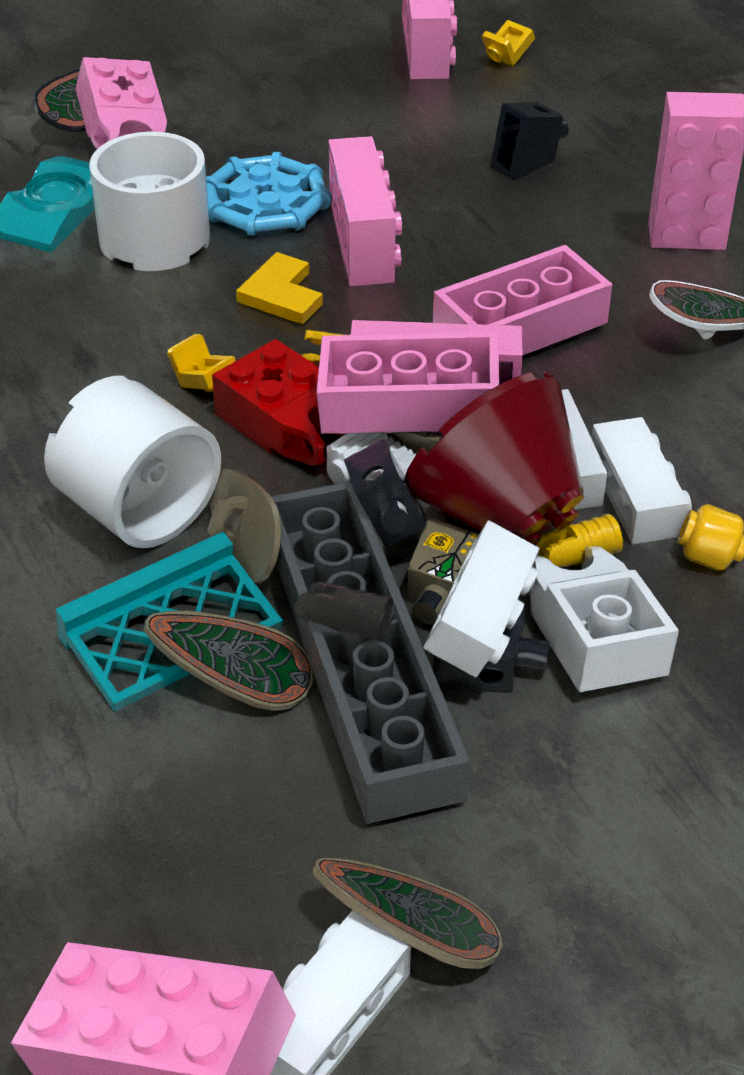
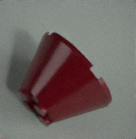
M546 371L543 374L545 378L536 379L532 372L514 377L479 396L439 428L444 437L429 453L424 448H421L407 469L405 482L414 497L480 532L489 520L535 546L540 542V536L553 526L559 531L570 525L579 515L574 507L583 500L584 490L561 385L554 375Z

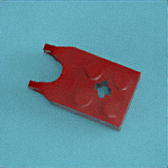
M277 339L270 341L212 374L215 414L269 453L277 451L286 458L308 465H319L326 461L323 456L325 443L320 436L323 434L345 435L341 433L321 434L317 401L319 367Z

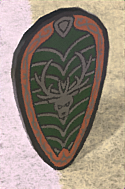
M80 69L50 80L41 85L35 92L34 107L37 114L46 123L57 129L69 132L86 131L76 93Z

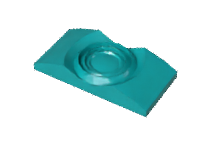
M65 156L52 157L41 161L27 185L22 190L7 192L0 203V239L52 253L95 210L90 163Z

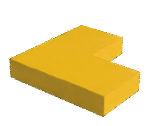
M276 252L236 290V301L303 325L323 305V293L298 285L309 274V262Z

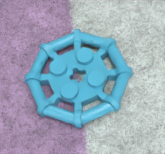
M273 152L269 156L243 159L233 156L228 158L226 164L214 174L206 176L209 220L215 223L220 221L247 231V235L256 236L258 232L286 228H292L296 231L303 229L306 221L320 209H326L330 206L332 194L324 184L322 178L323 171L318 165H306L283 157L281 152ZM231 178L234 179L230 184H226Z

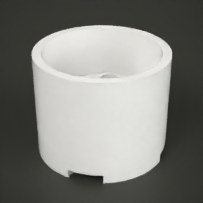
M138 132L112 139L94 152L89 166L99 245L102 253L110 261L117 258L133 263L134 270L160 271L185 265L190 262V255L202 247H208L210 242L205 158L197 144L176 134Z
M124 376L103 378L90 384L69 401L73 409L61 424L57 434L49 433L44 463L50 482L132 547H155L170 541L182 533L203 511L219 479L221 451L214 435L143 384L129 380Z

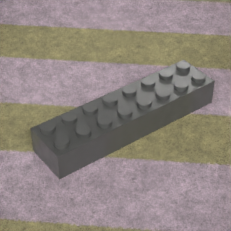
M345 482L272 496L279 511L281 523V542L276 567L366 824L467 801L470 759L374 528L355 494L352 483Z

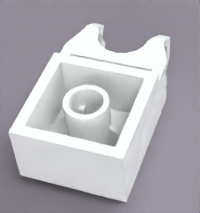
M598 546L585 547L586 558L581 565L582 570L562 569L554 565L549 559L536 556L532 567L539 570L528 591L530 596V612L546 640L550 641L551 648L579 693L669 675L679 630L635 569L628 570L623 562Z

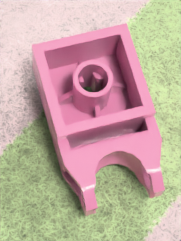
M82 58L76 84V93L87 135L91 137L96 149L112 139L132 133L165 132L167 119L150 61Z

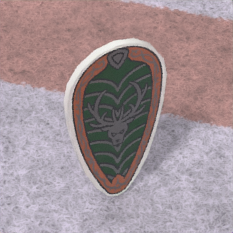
M660 280L654 283L650 289L649 296L653 304L660 311L679 323L695 328L703 339L711 338L716 331L744 329V297L714 288L672 280Z

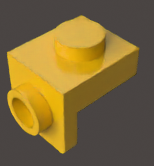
M510 20L504 23L496 35L485 31L481 36L488 57L495 62H504L511 66L516 64L535 40L532 29Z
M193 334L167 351L181 388L203 389L207 393L213 392L212 374L236 361L234 356L210 355L201 334Z

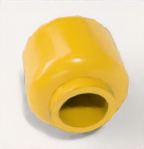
M710 504L702 505L697 511L690 510L679 532L677 544L683 546V554L689 561L716 571L725 570L733 560L741 562L744 558V521L737 514Z

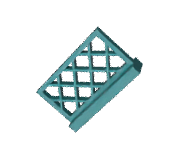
M224 531L56 608L58 638L66 650L70 648L73 650L114 712L190 675L189 672L177 664L171 667L151 664L156 646L145 632L127 629L129 620L140 615L150 616L154 613L179 611L170 609L169 606L171 600L183 595L199 599L195 610L197 612H203L207 600L232 606L229 617L236 618L239 607L258 611L264 618V621L258 624L277 630L282 629V618L234 557L233 543ZM228 573L238 584L236 594L210 589L212 581ZM98 635L115 638L110 655L90 651L84 642ZM122 641L148 645L144 662L118 657ZM113 668L139 673L137 683L117 692L110 682Z

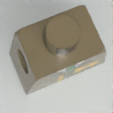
M431 517L427 520V526L424 527L408 568L407 598L412 603H415L412 611L419 621L429 625L435 623L469 549L479 534Z

